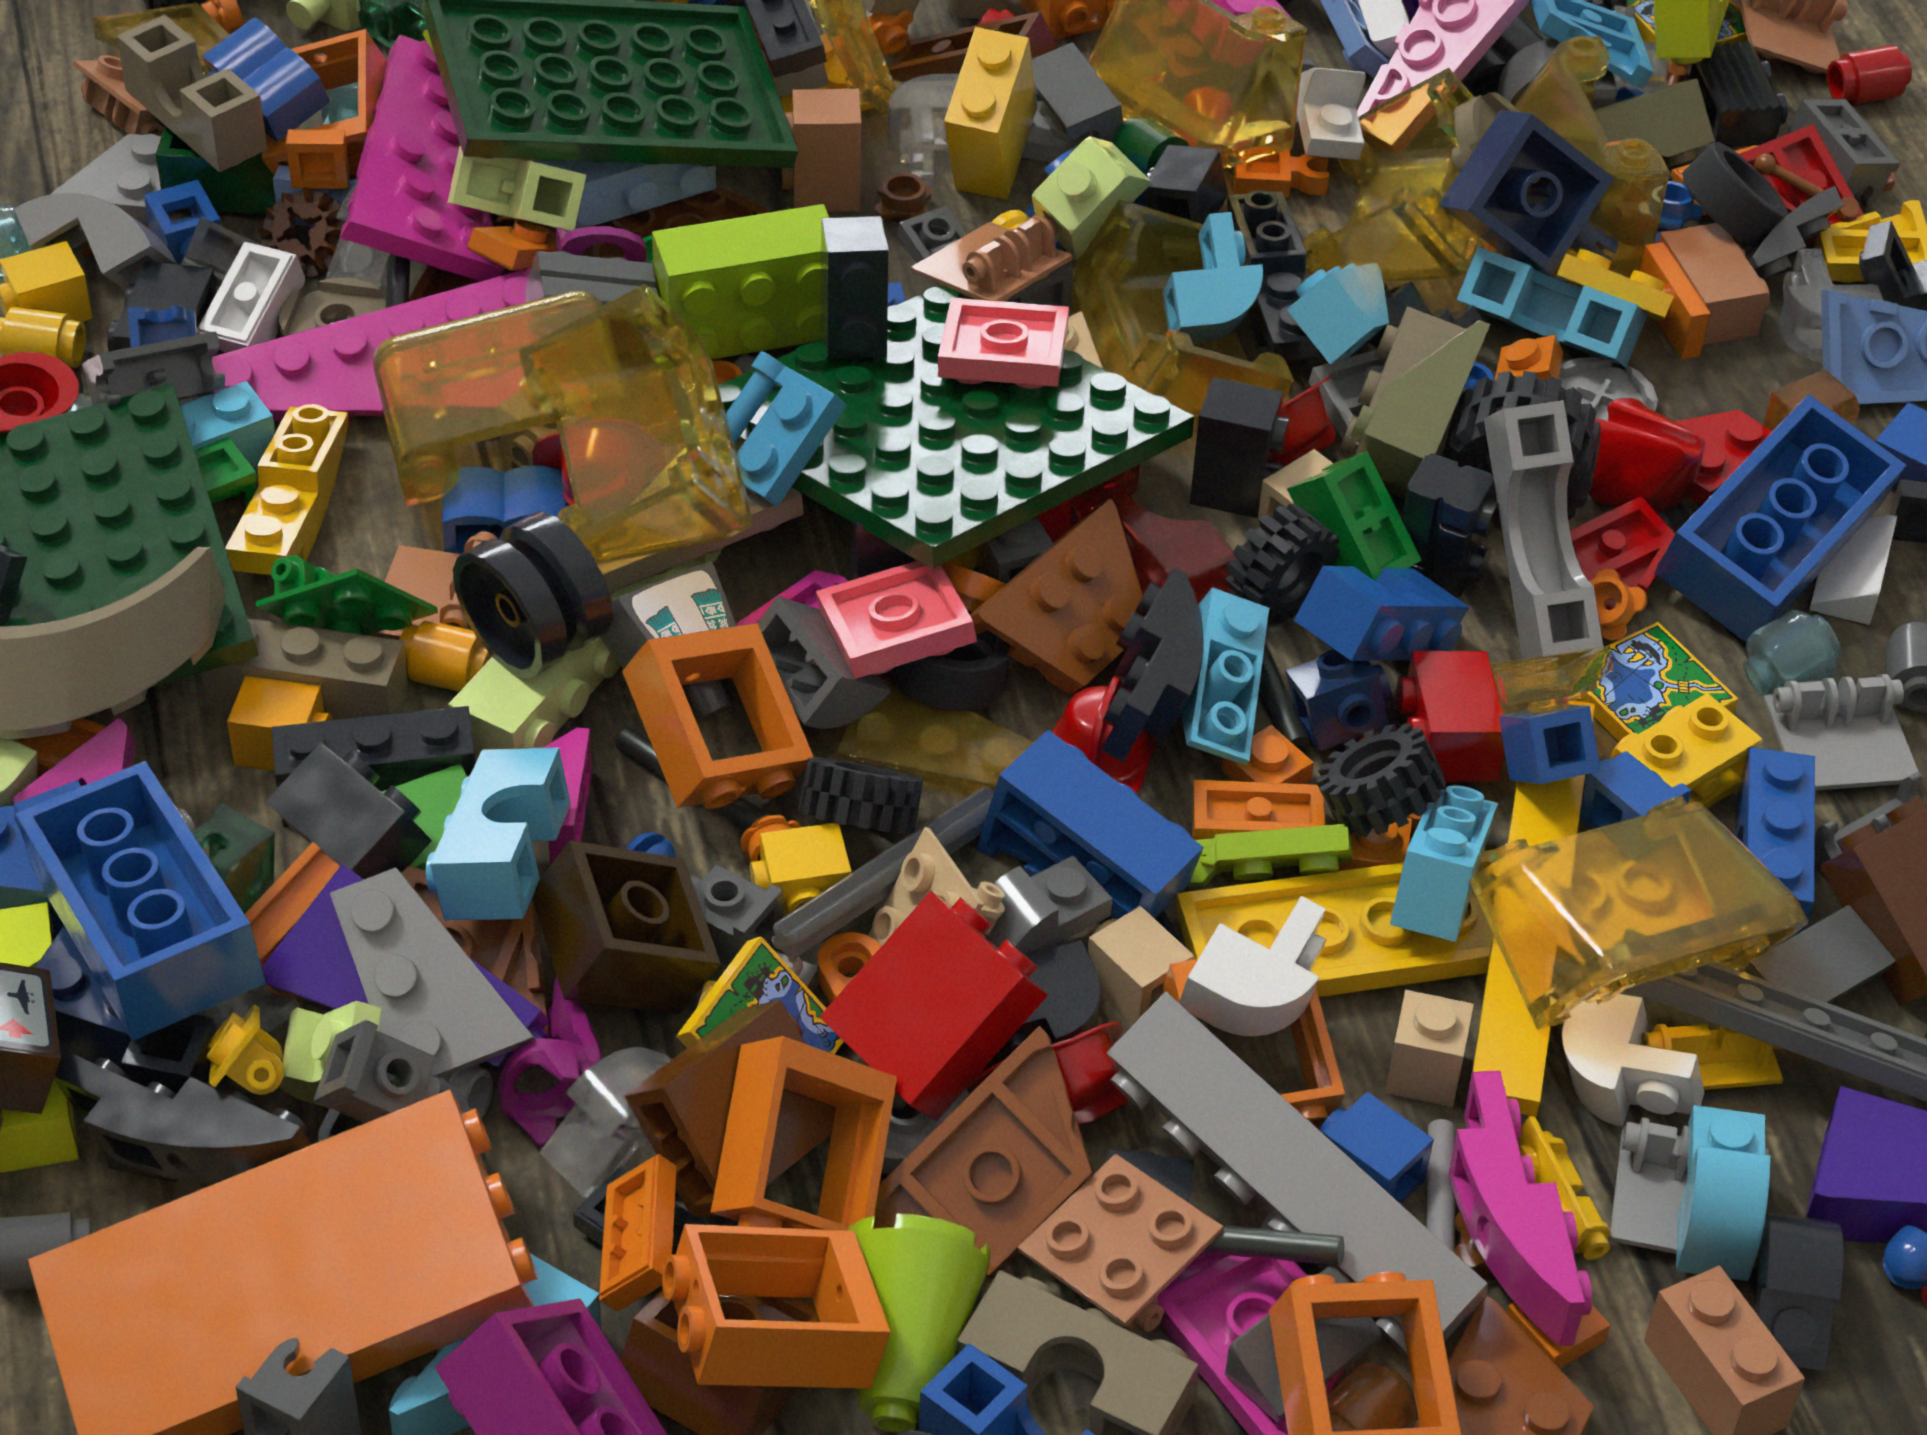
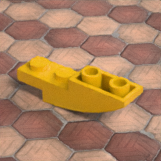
M320 405L289 407L257 465L259 486L225 547L232 571L271 575V568L274 562L281 557L296 555L307 561L320 530L337 477L349 423L348 412L329 411Z

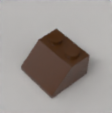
M662 1290L633 1318L621 1357V1363L649 1407L661 1412L699 1435H762L776 1420L794 1387L698 1385L689 1353L682 1352L679 1348L677 1337L678 1315L673 1300H666ZM718 1295L725 1319L820 1322L815 1306L800 1298Z

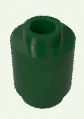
M1131 117L1125 120L1117 128L1113 137V144L1146 177L1150 168L1156 166L1167 145L1190 147L1185 139L1150 117Z

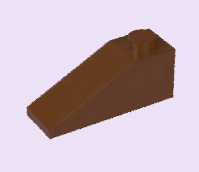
M1041 11L909 40L906 46L900 50L888 72L894 80L953 93L975 27L1029 38L1032 59L1058 49V46Z

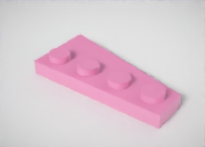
M1418 0L1420 6L1410 25H1403L1395 40L1397 49L1389 64L1381 66L1357 111L1362 135L1398 155L1531 0Z

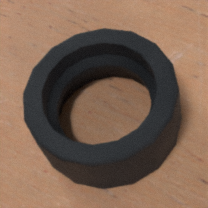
M1720 142L1712 143L1683 171V181L1698 204L1726 232L1745 245L1756 247L1788 215L1787 207L1769 182L1742 156Z
M985 630L978 635L976 634L977 642L955 648L950 653L941 655L958 660H951L941 656H929L894 667L888 671L889 677L903 694L928 706L955 711L985 708L999 700L1005 687L1011 656L1008 655L1010 644L989 630Z

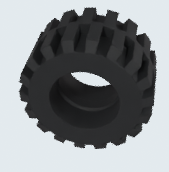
M1511 371L1500 372L1495 381L1487 376L1476 381L1474 390L1467 388L1460 396L1459 403L1453 411L1442 457L1458 462V467L1461 468L1468 465L1491 473L1493 478L1484 418L1506 408L1564 400L1574 461L1567 485L1568 520L1575 516L1576 508H1583L1588 500L1600 448L1601 426L1599 422H1595L1596 411L1592 405L1581 404L1583 395L1574 387L1566 390L1561 387L1562 380L1552 376L1548 380L1536 378L1537 372L1524 371L1523 376H1514ZM1493 483V489L1490 500L1497 502L1495 486ZM1498 513V517L1494 527L1501 529L1500 517Z

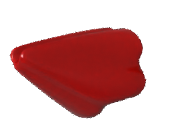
M1619 398L1613 400L1607 405V421L1595 418V422H1599L1601 426V438L1589 496L1595 502L1604 506L1619 507L1642 496L1655 512L1673 508L1689 494L1696 481L1706 446L1705 440L1690 429L1649 409L1638 399Z

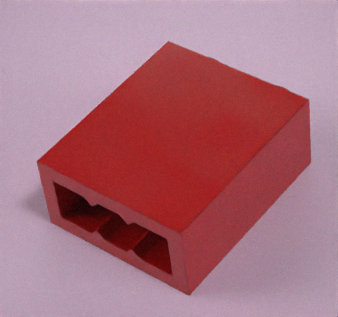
M930 891L819 1017L871 1068L896 1076L895 1091L910 1106L937 1122L1046 999L1048 994L1030 978L1038 967L1007 939L997 948L983 935L992 924L961 897L951 906L934 892Z

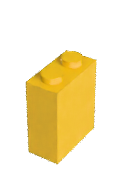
M979 27L974 29L944 119L954 186L957 190L1008 200L1037 111L1030 42L1027 37Z

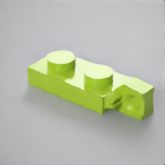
M1344 824L1215 834V838L1195 840L1204 848L1188 886L1205 887L1215 875L1233 871V878L1236 880L1267 879L1273 876V868L1299 866V873L1303 875L1339 871V863L1353 862L1352 838L1348 827H1345Z

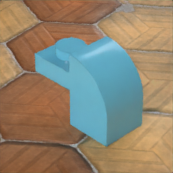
M1231 212L1209 214L1198 233L1204 270L1172 272L1162 291L1170 346L1205 343L1225 337L1243 321L1259 294L1263 280L1262 264L1240 266L1244 265L1245 242L1242 232L1234 231Z
M1693 1105L1688 1126L1687 1182L1677 1212L1676 1271L1700 1274L1720 1265L1730 1279L1749 1281L1762 1238L1769 1191L1770 1155H1765V1115Z

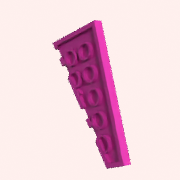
M399 35L389 51L381 81L383 86L382 92L375 103L373 115H375L374 122L368 130L356 174L358 182L355 191L350 197L347 208L350 212L348 219L342 227L339 238L478 281L499 277L504 270L503 266L470 251L471 248L467 247L473 228L493 227L490 213L447 202L460 143L435 54L427 41L420 42Z
M531 268L212 357L215 373L225 374V385L221 389L247 381L273 415L274 422H281L290 406L300 407L303 405H320L329 411L348 412L349 422H352V416H383L384 422H478L482 416H499L498 409L541 380L571 400L579 401L592 413L567 341L559 338L531 337L529 312L527 311L525 295Z

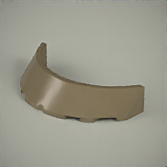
M195 548L185 559L154 582L121 600L96 610L46 623L0 627V739L32 738L70 731L73 720L108 708L112 709L115 716L143 702L148 688L167 677L188 659H190L193 665L196 664L213 645L226 598L212 548Z

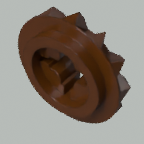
M304 187L303 191L295 193L282 192L281 200L273 207L265 208L266 218L262 228L258 229L262 246L296 254L305 278L315 277L328 271L342 257L348 240L339 237L347 217L341 206L327 193L313 191ZM296 216L303 219L308 225L315 223V227L308 231L311 239L309 241L312 247L311 250L296 238L289 239L290 236L296 233L294 225L296 222L294 217Z

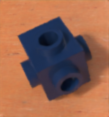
M1335 649L1321 654L1318 659L1286 670L1293 705L1308 738L1318 751L1347 743L1351 739H1354L1356 742L1360 741L1364 737L1365 732L1373 729L1378 731L1383 729L1384 726L1389 725L1384 701L1392 699V691L1388 677L1379 663L1372 665L1369 661H1351Z

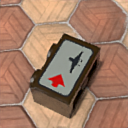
M0 962V1109L42 1114L61 1060L50 970Z

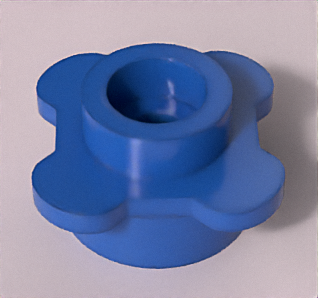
M1663 181L1652 185L1648 200H1638L1635 208L1638 214L1651 217V223L1663 230L1680 229L1683 227L1684 222L1699 220L1703 216V208L1698 204H1694L1695 198L1691 195L1686 185L1672 181Z

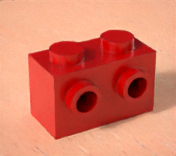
M1412 651L1408 676H1399L1397 681L1396 704L1398 713L1407 714V724L1412 725L1413 729L1419 727L1423 731L1445 775L1446 783L1499 782L1505 752L1499 716L1504 714L1487 651Z

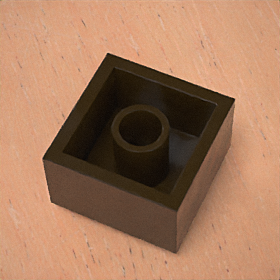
M570 840L538 882L532 900L564 1000L680 1014L721 964L683 858Z

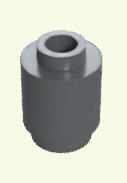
M1910 622L1898 627L1892 633L1885 646L1886 674L1889 675L1891 680L1899 679L1903 685V702L1896 706L1908 712L1924 713L1927 712V623Z
M71 1212L0 1218V1277L3 1291L36 1289L28 1259L92 1234L90 1218L72 1219Z

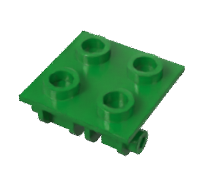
M296 555L281 557L274 562L271 568V576L274 580V595L256 601L257 608L281 618L286 625L292 624L361 635H370L382 630H403L410 627L414 620L438 613V607L356 568L336 575L322 567H315V565Z

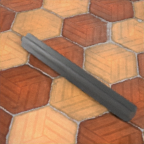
M990 787L980 788L776 922L773 926L775 935L771 939L775 949H781L788 958H797L888 897L901 873V867L906 856L912 852L924 827L932 830L949 855L979 836L992 800L993 790Z

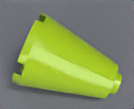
M896 1214L895 1227L873 1229L875 1216L862 1218L849 1226L848 1231H855L891 1331L871 1389L857 1388L858 1406L863 1413L872 1417V1425L881 1430L896 1433L916 1429V1423H919L920 1391L955 1358L958 1351L957 1340L971 1317L989 1269L991 1249L987 1243L981 1250L974 1247L976 1233L970 1229L943 1219L914 1214Z

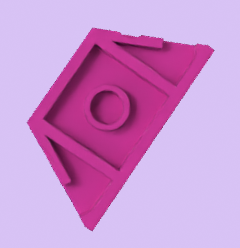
M1200 1253L1158 1295L1157 1304L1164 1309L1160 1325L1176 1345L1188 1355L1190 1360L1198 1363L1200 1375L1248 1435H1288L1286 1418L1277 1423L1225 1376V1368L1230 1344L1269 1313V1309L1293 1281L1307 1275L1295 1261ZM1344 1370L1325 1384L1327 1398Z

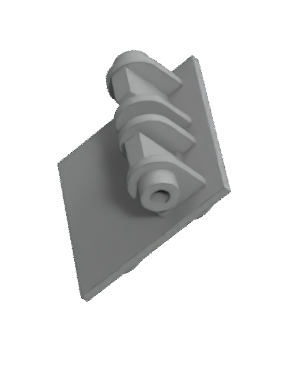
M1879 674L1877 677L1858 678L1855 686L1854 680L1848 676L1840 679L1838 687L1833 678L1799 683L1791 680L1786 681L1784 687L1775 688L1773 694L1763 696V702L1781 750L1783 752L1815 756V791L1897 785L1908 776L1919 772L1893 709V705L1902 704L1904 698L1903 685L1899 679L1891 680L1888 674Z
M1642 1117L1640 1124L1626 1122V1125H1623L1609 1241L1677 1254V1212L1688 1174V1126L1684 1125L1681 1136H1678V1128L1650 1123L1648 1118ZM1765 1148V1155H1768V1148Z

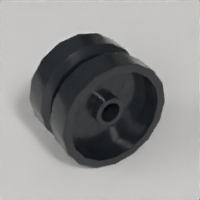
M541 511L530 514L505 528L499 540L496 538L489 539L457 557L452 569L455 593L461 610L475 636L492 658L510 673L525 679L537 676L562 661L566 650L572 651L583 648L604 635L613 621L612 600L604 576L592 554L573 530L557 517Z

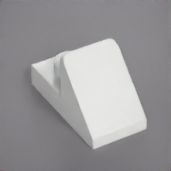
M1311 68L1293 76L1291 89L1306 155L1359 160L1364 146V139L1356 106L1366 79L1365 72Z

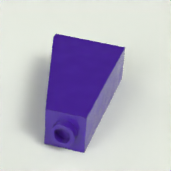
M344 864L338 868L262 966L265 983L281 995L327 1012L354 1001L369 1004L330 896L331 892L364 880ZM471 959L534 1038L548 1039V1034L543 1029L550 1019L542 1010ZM516 1049L479 1063V1065L501 1073L507 1060Z
M1840 1086L1826 1127L1805 1217L1839 1223L1842 1229L1843 1240L1888 1243L1901 1227L1906 1225L1914 1226L1927 1233V1111Z

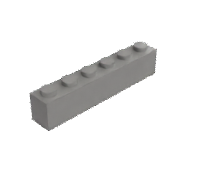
M1166 991L1107 1051L1111 1065L1117 1072L1110 1081L1118 1091L1140 1110L1148 1102L1151 1103L1168 1119L1162 1129L1178 1147L1191 1157H1194L1199 1150L1203 1151L1221 1168L1214 1177L1231 1196L1244 1206L1253 1198L1273 1216L1267 1224L1269 1229L1343 1236V1262L1340 1266H1333L1345 1277L1348 1283H1358L1368 1276L1383 1272L1403 1273L1406 1276V1281L1433 1280L1444 1342L1487 1297L1488 1283ZM1401 1316L1380 1317L1375 1323L1382 1332V1335L1398 1350L1407 1355Z

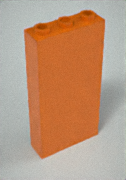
M449 1089L28 1259L77 1434L229 1435L244 1429L235 1387L244 1376L251 1379L273 1350L286 1340L297 1338L300 1344V1352L297 1359L286 1367L285 1371L292 1376L308 1374L313 1369L315 1361L330 1348H334L349 1356L353 1383H356L470 1336L494 1313L533 1307L534 1304L526 1284L538 1279L537 1271L524 1239L520 1237L513 1241L510 1240L503 1218L515 1214L514 1207L500 1173L497 1172L488 1176L480 1154L492 1150L477 1109L475 1108L464 1113L453 1092Z

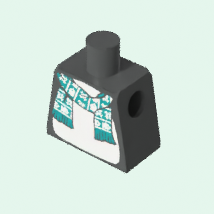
M709 561L617 597L612 602L613 621L607 633L600 636V638L624 669L649 639L734 627L736 624L712 561ZM720 679L682 685L685 696L699 722L706 721L733 705Z

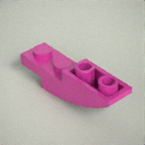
M1501 1071L1473 1072L1464 1113L1467 1129H1457L1448 1173L1458 1208L1482 1258L1508 1296L1557 1345L1573 1346L1581 1315H1589L1592 1308V1290L1589 1275L1585 1270L1577 1271L1574 1260L1577 1250L1575 1217L1572 1211L1562 1210L1556 1182L1535 1183L1534 1167L1530 1155H1520L1517 1143L1521 1136L1520 1108L1517 1099H1507Z

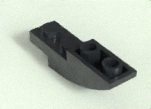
M1254 190L1247 194L1228 195L1227 208L1228 212L1232 213L1234 231H1241L1245 242L1244 265L1240 266L1261 264L1263 266L1262 285L1257 298L1248 311L1258 347H1267L1272 362L1324 358L1287 311L1300 298L1295 290L1307 279L1305 274L1307 254L1283 192Z
M1175 566L1163 587L1151 581L1116 643L1117 646L1126 650L1115 671L1116 674L1125 678L1102 719L1103 722L1113 728L1101 750L1122 762L1125 761L1141 730L1163 742L1165 741L1188 701L1199 675L1203 655L1201 615L1186 573Z
M68 1051L61 1057L54 1077L55 1083L76 1111L87 1116L83 1121L112 1159L139 1170L171 1179L213 1185L312 1145L309 1141L312 1135L310 1128L297 1116L281 1108H276L272 1114L256 1107L255 1103L242 1091L226 1083H222L216 1089L189 1077L179 1092L175 1094L157 1082H150L147 1087L133 1082L124 1070L105 1058L99 1057L92 1063Z

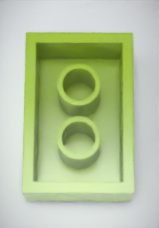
M824 204L652 231L655 288H657L660 306L656 325L671 366L806 344L824 338L821 326V218H829Z

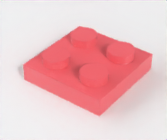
M951 298L938 354V377L952 378L964 384H978L984 381L1014 383L1026 389H1036L1043 386L1058 387L1068 331L1069 307Z
M914 561L816 591L820 613L854 679L870 674H883L896 666L929 656L945 655L955 648L977 642L973 620L941 565L932 569L919 561Z

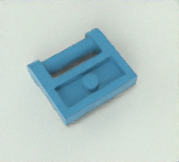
M761 351L751 365V368L755 370L753 375L707 440L702 437L692 451V454L714 470L775 507H778L847 404L834 393ZM774 386L780 387L781 390L735 457L728 454Z

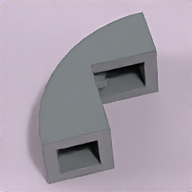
M82 193L51 194L27 201L13 208L30 247L36 250L67 241L73 254H76L90 246L101 273L125 290H127L130 283H136L145 261L177 264L167 246L154 232L118 206L96 196Z

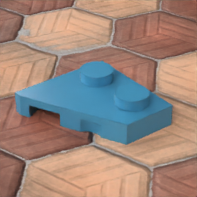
M1532 0L1531 6L1539 30L1546 37L1559 41L1632 85L1641 89L1645 88L1654 70L1634 18L1583 0Z

